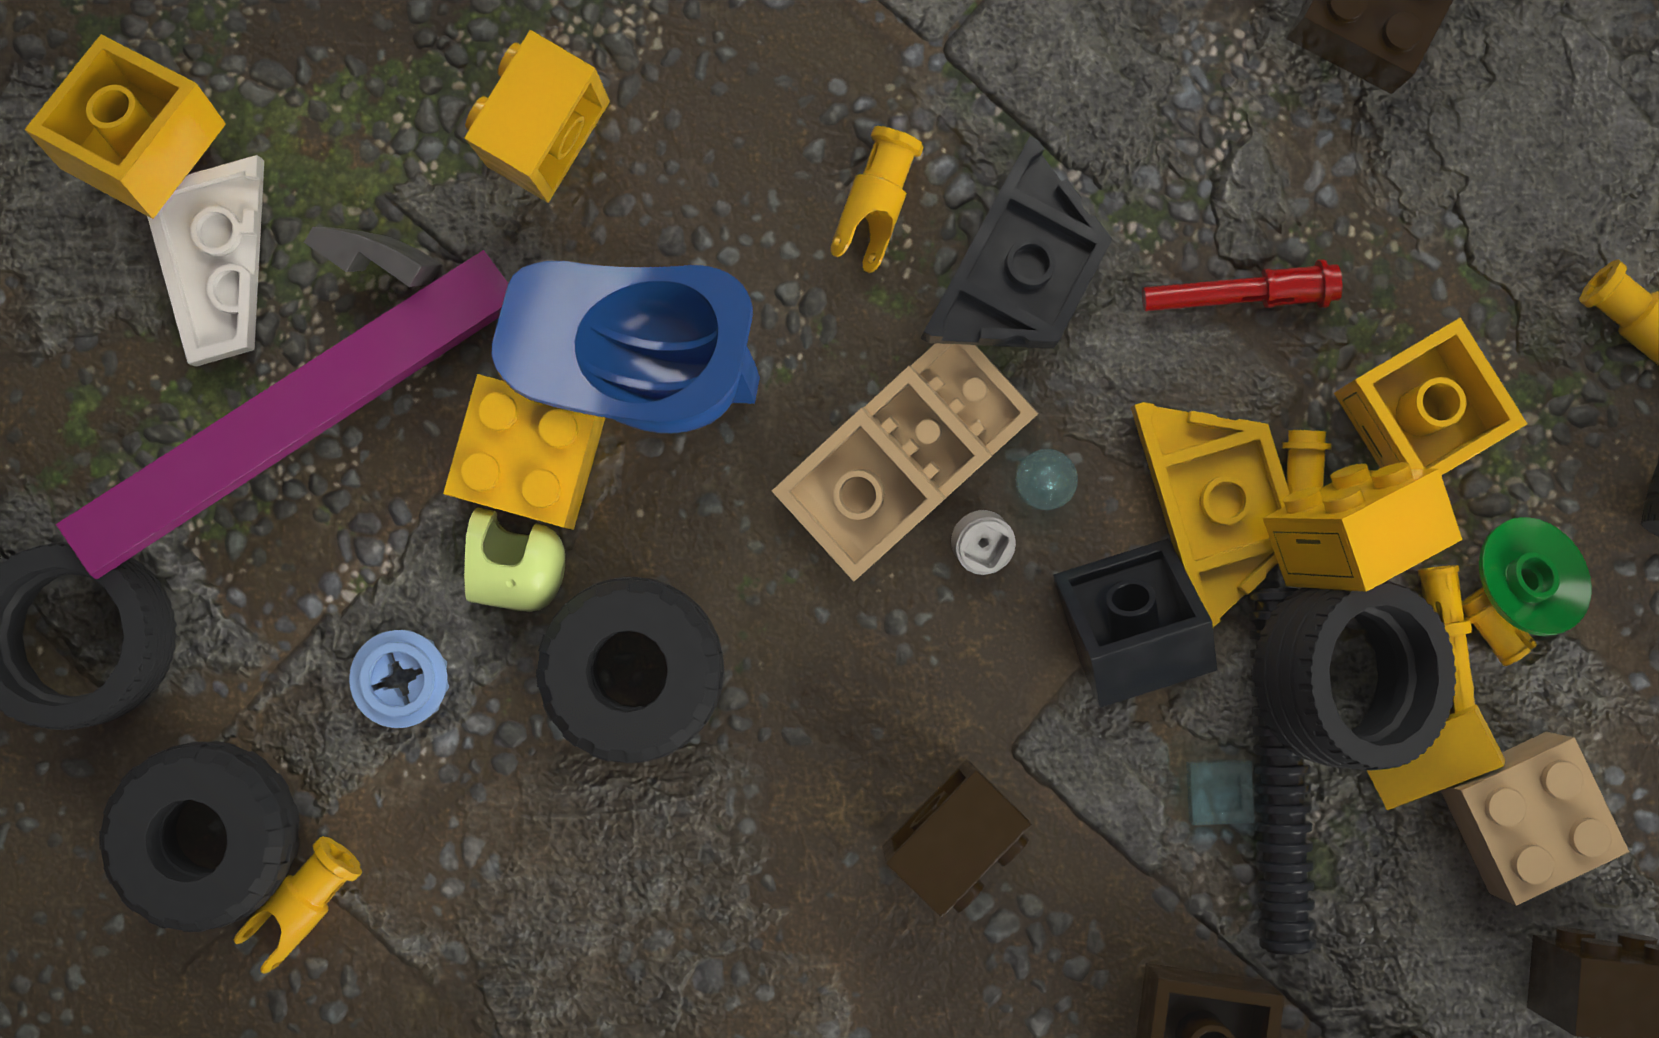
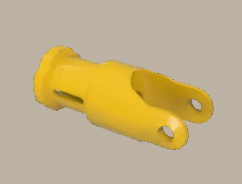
M875 126L872 130L871 138L874 141L872 151L863 174L856 175L831 243L832 255L836 257L842 256L852 241L857 225L863 218H866L869 223L870 242L863 259V269L868 273L874 272L882 262L907 194L902 189L913 158L921 156L924 148L922 142L915 137L885 126Z
M1619 259L1613 260L1599 270L1588 282L1579 297V301L1587 308L1593 306L1599 308L1619 325L1618 332L1621 336L1659 366V292L1649 293L1626 274L1627 266Z
M324 836L318 838L313 844V855L294 876L288 875L283 880L276 892L263 906L254 912L233 939L235 944L243 943L271 915L275 916L282 933L278 947L261 966V973H268L278 967L328 912L327 903L347 880L354 881L362 874L361 864L346 847L333 839Z

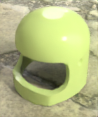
M477 507L469 519L466 533L464 568L466 600L472 603L527 612L541 610L548 606L560 589L565 571V549L560 537L549 527L537 523L532 527L530 535L506 531L499 524L496 511Z

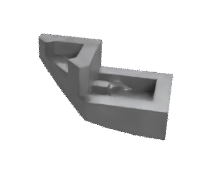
M312 227L304 241L305 244L345 272L365 271L370 261H373L408 287L431 284L443 265L406 243L384 235L363 231Z

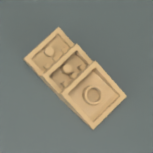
M935 343L911 366L903 370L865 407L860 408L780 482L772 492L845 573L855 581L1039 413L977 345Z

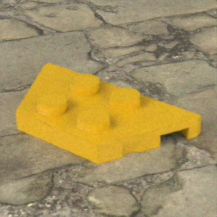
M1145 402L1135 404L1131 407V411L1174 550L1208 612L1214 628L1221 621L1220 618L1244 595L1252 592L1266 578L1267 573L1278 564L1263 518L1285 507L1283 499L1290 495L1269 425L1243 419L1220 418L1214 414L1197 411L1186 412L1157 407L1154 404Z

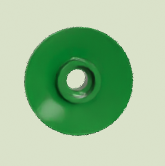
M1519 517L1500 524L1484 540L1479 556L1481 583L1492 606L1507 622L1521 631L1532 635L1554 636L1572 629L1584 618L1591 601V577L1583 555L1564 532L1543 520Z

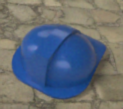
M569 261L533 263L522 267L509 281L492 341L491 355L495 368L504 382L518 394L545 405L598 417L611 418L624 425L648 432L681 433L696 430L711 424L721 417L732 403L755 404L760 380L756 364L747 347L753 317V306L745 287L729 273L703 265L615 267Z

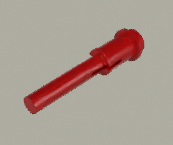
M1318 259L1314 266L1274 270L1270 268L1263 269L1261 272L1263 277L1143 287L1142 304L1144 311L1262 301L1265 308L1317 302L1320 308H1327L1331 301L1341 299L1342 274L1338 264L1328 265L1325 259Z

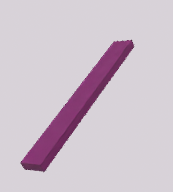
M482 250L58 522L56 526L89 575L96 580L498 319L508 282L486 252Z

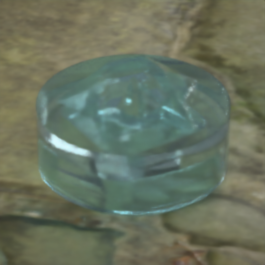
M1041 449L1031 453L1021 461L1015 474V487L1021 500L1031 508L1042 511L1053 510L1065 505L1073 497L1078 483L1077 471L1073 462L1065 454L1053 449Z

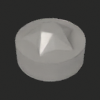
M978 510L967 514L956 524L951 536V546L955 556L964 568L975 574L986 575L997 572L1008 564L1014 554L1016 540L1011 527L1000 515L988 510Z

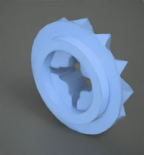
M392 630L378 634L359 649L352 662L349 684L354 702L366 717L379 725L390 728H405L417 725L439 710L444 695L449 689L447 661L436 648L434 641L411 630ZM391 653H393L395 661H399L402 669L413 668L417 670L422 668L423 674L417 675L415 680L408 683L409 694L407 696L410 704L399 688H377V684L384 682L385 678L393 674L392 664L394 660Z

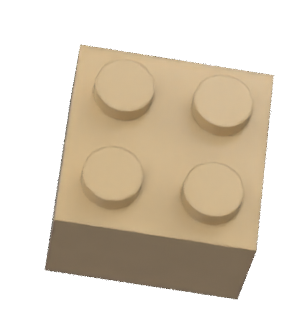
M1544 732L1502 752L1506 760L1504 767L1440 790L1489 893L1516 906L1629 853L1628 847L1575 737Z

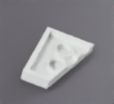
M258 155L188 174L154 219L147 216L188 364L196 367L255 349L264 160Z

